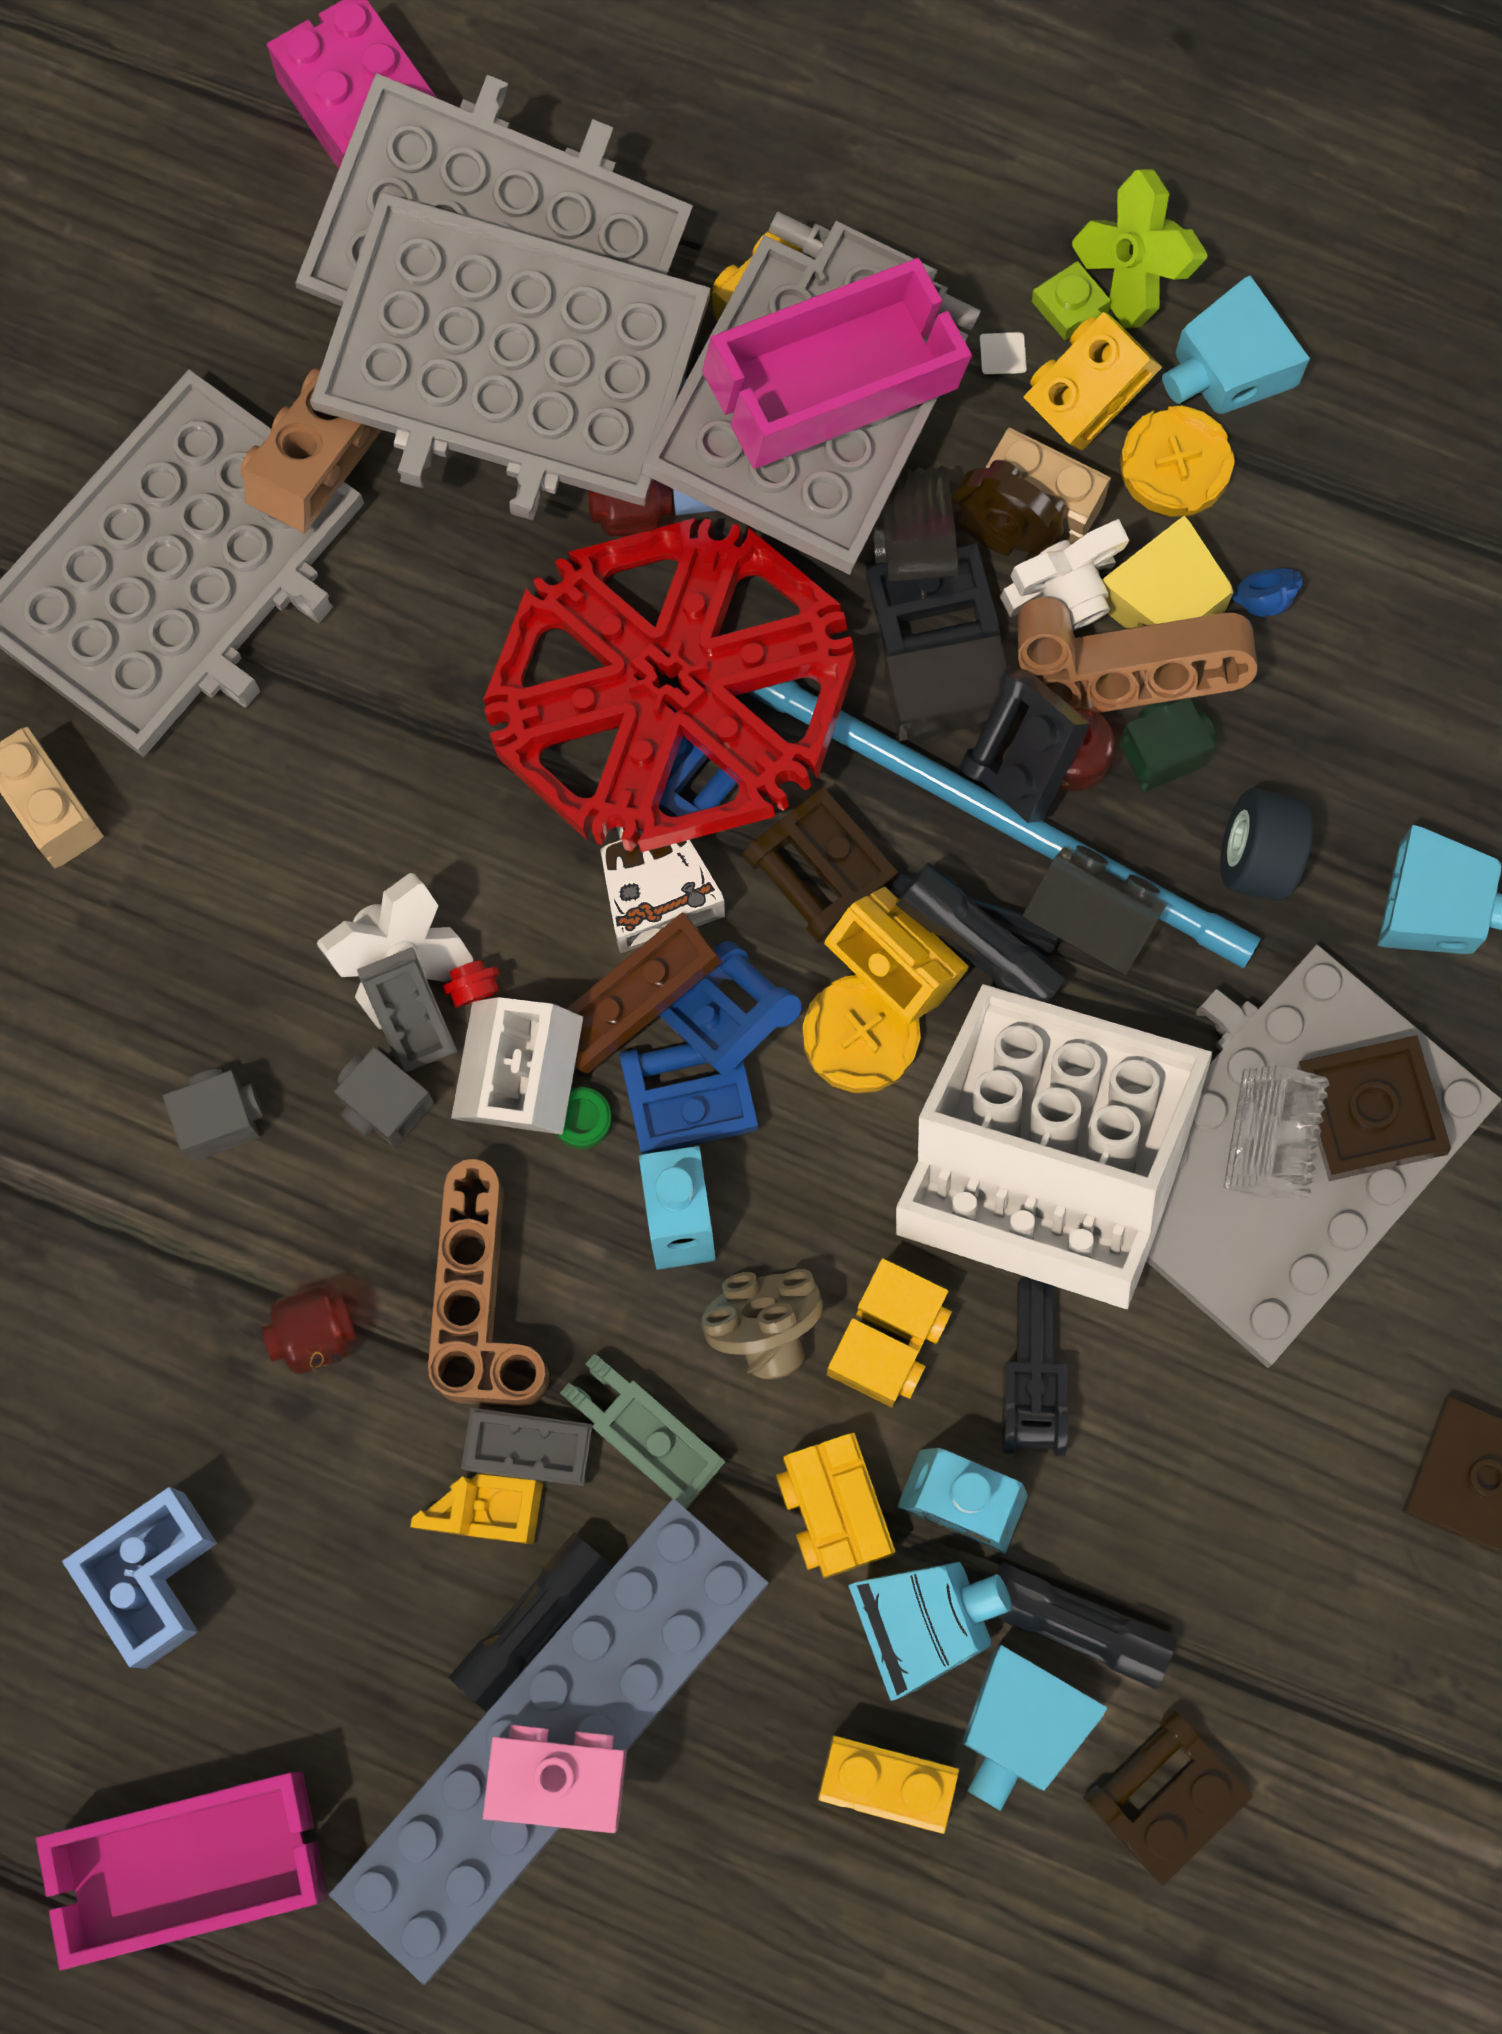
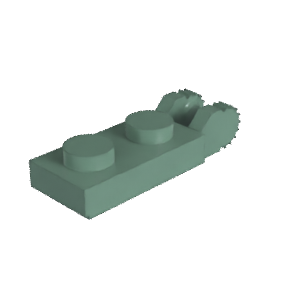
M594 1354L586 1362L590 1373L602 1384H607L618 1393L619 1397L603 1412L591 1401V1397L578 1386L568 1383L560 1394L594 1423L592 1428L670 1498H674L687 1509L723 1468L726 1462L636 1382H627L606 1362Z

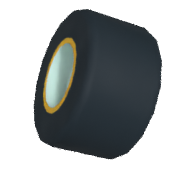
M1250 788L1240 796L1228 820L1222 842L1220 870L1221 878L1227 889L1275 901H1282L1292 894L1302 877L1311 848L1313 819L1312 811L1306 800L1257 788Z

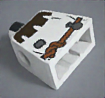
M616 827L620 841L605 845L600 849L620 953L641 947L682 912L693 921L696 927L725 917L722 893L690 840L641 852L638 843L632 851L625 850L621 840L625 828ZM639 830L640 837L643 833V830Z

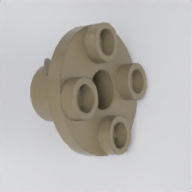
M796 1269L785 1274H773L757 1278L752 1272H742L727 1278L722 1283L723 1293L708 1305L702 1315L701 1326L707 1343L712 1348L723 1353L745 1354L749 1366L746 1373H752L758 1378L778 1379L793 1373L801 1366L805 1358V1351L801 1342L804 1339L802 1335L814 1326L823 1311V1301L812 1273L806 1269Z

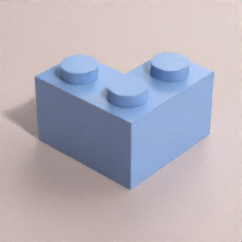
M168 1487L62 1562L130 1668L147 1669L199 1632L166 1582V1579L215 1546L217 1542L185 1493Z

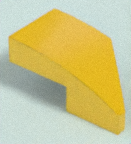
M477 1474L472 1479L462 1476L450 1486L452 1490L427 1511L421 1510L411 1520L410 1527L416 1529L534 1545L543 1483L536 1480Z

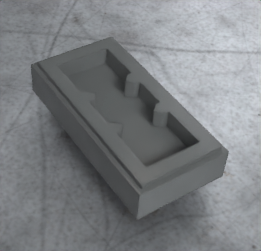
M413 947L357 969L365 992L401 1070L407 1073L457 1052Z
M470 1408L461 1470L585 1488L593 1425Z

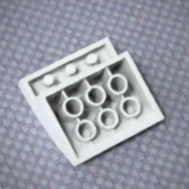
M982 984L919 1116L918 1162L896 1207V1235L1128 1310L1183 1155L1208 1072L1212 1052Z

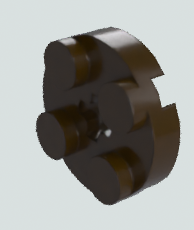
M994 460L989 468H976L968 471L951 497L952 507L958 503L962 509L957 520L970 536L990 550L1007 557L1013 548L1029 552L1024 561L1038 556L1045 549L1059 541L1064 531L1063 520L1068 513L1067 507L1060 499L1050 494H1044L1033 484L1023 479L1020 470L1016 466L1004 460Z

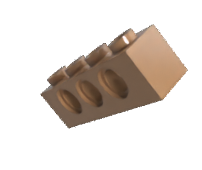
M318 368L312 369L307 375L301 389V395L291 407L285 406L279 411L273 422L271 433L260 447L254 445L248 451L240 471L241 476L244 477L246 504L304 534L382 431L378 428L313 410L311 398L321 371Z

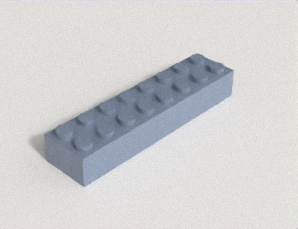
M673 1498L337 1884L329 1896L413 1976L425 1985L439 1972L562 1828L483 1819L492 1738H509L510 1725L547 1728L549 1729L548 1742L574 1744L575 1732L613 1735L612 1749L628 1751L768 1587V1582Z

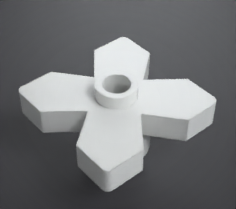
M1117 519L1088 532L1072 545L1069 540L1056 543L1045 549L1038 556L1015 566L1011 573L1014 583L1006 587L1000 596L1009 616L1017 615L1024 604L1039 597H1050L1063 603L1070 613L1073 631L1083 628L1106 615L1110 611L1105 600L1109 593L1100 576L1112 570L1116 563L1113 556L1125 549L1129 542V538L1120 520Z
M414 873L407 874L384 891L382 904H373L365 907L355 916L353 922L343 921L317 942L320 950L341 977L359 976L357 969L411 947L415 950L426 979L448 982L451 980L449 974L451 970L473 962V957L466 946L450 927L430 928L438 904L426 886ZM360 982L355 999L377 1028L382 1029L362 982Z

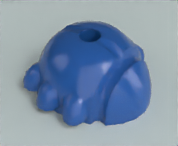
M1276 568L1250 574L1235 587L1236 592L1233 593L1232 599L1237 604L1243 605L1253 615L1260 617L1275 616L1285 612L1291 606L1298 590L1302 586L1303 580L1300 577V572L1293 571V569Z

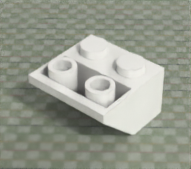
M500 997L472 1002L451 1118L563 1135L583 1016L550 1003Z

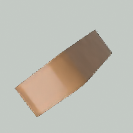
M1039 597L1024 604L1018 613V659L1020 667L1035 675L1081 716L1234 691L1247 686L1257 674V659L1252 625L1248 619L1236 613H1219L1078 638L1074 636L1070 613L1067 607L1059 600L1050 597Z
M477 1159L463 1160L454 1165L447 1174L444 1184L428 1360L429 1378L434 1387L450 1401L468 1404L530 1406L541 1400L547 1392L550 1382L549 1370L540 1355L531 1347L520 1344L492 1343L505 1198L503 1186L494 1169L486 1162ZM480 1179L485 1189L489 1191L488 1193H479L477 1196L476 1214L481 1222L470 1219V1203L464 1193L461 1192V1190L471 1189L473 1180ZM476 1237L485 1242V1251L479 1261L470 1265L459 1264L455 1261L454 1252L460 1241ZM461 1297H472L480 1303L478 1317L468 1325L458 1326L452 1324L449 1320V1311L452 1304ZM458 1357L470 1358L474 1362L475 1371L469 1383L456 1388L447 1386L443 1375L447 1364ZM516 1361L531 1362L536 1367L535 1381L524 1391L509 1390L505 1386V1372Z

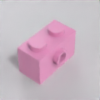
M510 1725L509 1738H492L483 1819L616 1833L618 1831L627 1750L612 1749L613 1735L575 1732L574 1744L548 1742L549 1729Z

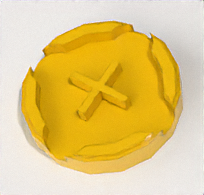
M1186 406L1168 407L1167 411H1159L1155 414L1152 411L1142 416L1128 431L1120 457L1122 480L1131 496L1149 511L1169 517L1197 514L1211 507L1227 488L1234 466L1233 450L1231 453V447L1227 441L1228 435L1221 424L1203 411Z
M857 975L844 976L832 982V985L826 987L821 993L819 992L809 1004L802 1028L804 1052L814 1071L831 1086L852 1093L878 1092L898 1082L913 1065L921 1039L919 1019L908 1025Z

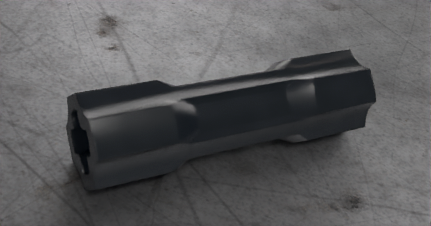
M929 862L918 871L897 898L895 905L927 931L939 935L992 978L1001 990L1047 1003L1056 994L1065 980V973L1035 948L1023 944L969 900L959 886Z
M573 1532L543 1567L536 1581L491 1633L476 1644L448 1678L473 1702L488 1712L574 1610L585 1601L612 1570L613 1566Z
M1005 1562L1000 1563L995 1575H999L1003 1580L1010 1596L1012 1609L994 1618L1023 1631L1039 1634L1100 1661L1115 1672L1158 1689L1173 1656L1177 1638L1134 1619L1120 1617L1054 1588L1047 1581Z

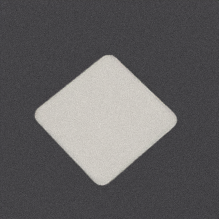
M990 333L980 336L982 372L984 374L1026 372L1023 333Z

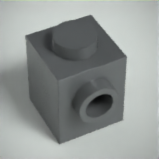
M375 1047L365 1057L361 1054L355 1056L343 1068L337 1079L340 1085L334 1091L345 1106L339 1115L365 1138L374 1130L395 1149L435 1105L427 1090Z
M221 1069L203 1071L188 1079L189 1086L162 1095L180 1150L192 1162L261 1138L255 1120L264 1117L254 1086L252 1083L243 1086L231 1070L225 1073Z

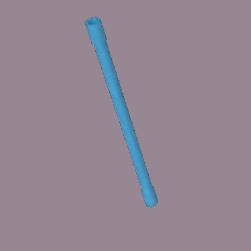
M793 680L745 693L781 713H787L807 725L810 724L818 697L802 689ZM840 710L831 737L834 740L1193 937L1199 945L1243 969L1261 939L1260 937L1216 913H1209L1043 821L1027 823L998 796Z

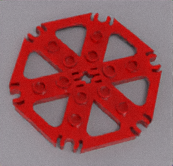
M696 518L570 551L568 555L571 563L562 558L555 561L558 573L563 578L562 582L556 585H549L540 577H536L533 582L539 598L532 595L526 587L483 699L486 705L484 708L490 726L502 722L509 723L505 729L491 732L490 738L498 758L586 840L588 839V832L591 826L596 844L600 845L604 844L607 833L612 828L622 827L625 828L621 837L625 850L632 851L638 843L641 852L653 850L776 817L774 807L781 810L789 807L786 794L779 788L781 784L787 781H794L807 791L811 784L806 768L812 771L818 779L856 664L851 636L838 640L829 638L832 634L847 630L845 615L841 611L840 603L750 528H748L747 538L744 543L740 526L737 524L732 525L728 537L717 541L713 540L715 532L712 520L704 519L699 528ZM664 559L674 560L678 563L656 627L605 584L606 580L616 572ZM752 575L762 577L799 609V615L718 636L735 587L744 577ZM558 628L566 631L605 666L527 688L523 687V679L540 636L550 629ZM655 670L669 678H674L678 675L683 692L677 687L673 688L668 684L661 687ZM799 678H812L821 686L807 733L796 743H787L734 697ZM671 705L677 712L675 713V712H674L671 708H669L668 706ZM619 727L596 793L590 798L575 796L540 763L543 751L553 744ZM685 736L739 785V792L736 798L727 804L678 817H669L660 811L659 804L682 738ZM768 796L770 803L765 801L763 798ZM639 830H643L641 837L639 834Z

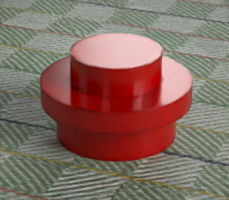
M477 960L451 970L449 974L452 981L442 986L444 995L451 996L455 1007L460 1008L470 1005L474 1001L484 1000L499 993L500 989L496 978L501 975L498 967L485 969L483 961Z

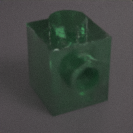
M1190 698L1182 699L1173 704L1170 701L1151 704L1138 714L1139 719L1125 725L1119 745L1144 793L1206 767L1215 748L1216 734L1214 727L1205 712L1200 711L1197 713Z

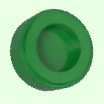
M578 1087L571 1089L563 1135L556 1134L557 1137L565 1145L579 1150L590 1149L602 1143L608 1136L612 1126V1114L606 1099L599 1092L591 1088Z

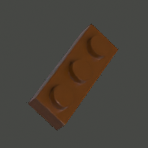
M680 913L566 1008V1010L583 1016L575 1062L576 1067L583 1073L588 1074L723 962L685 913Z

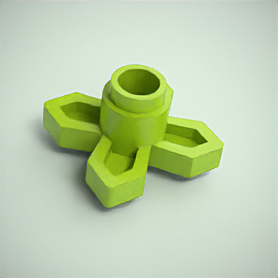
M1153 169L1135 170L1117 190L1118 223L1106 220L1089 221L1072 241V246L1086 269L1114 268L1109 298L1111 300L1110 307L1123 328L1142 327L1160 308V277L1174 280L1188 279L1207 259V252L1192 229H1183L1174 221L1165 219L1169 192Z

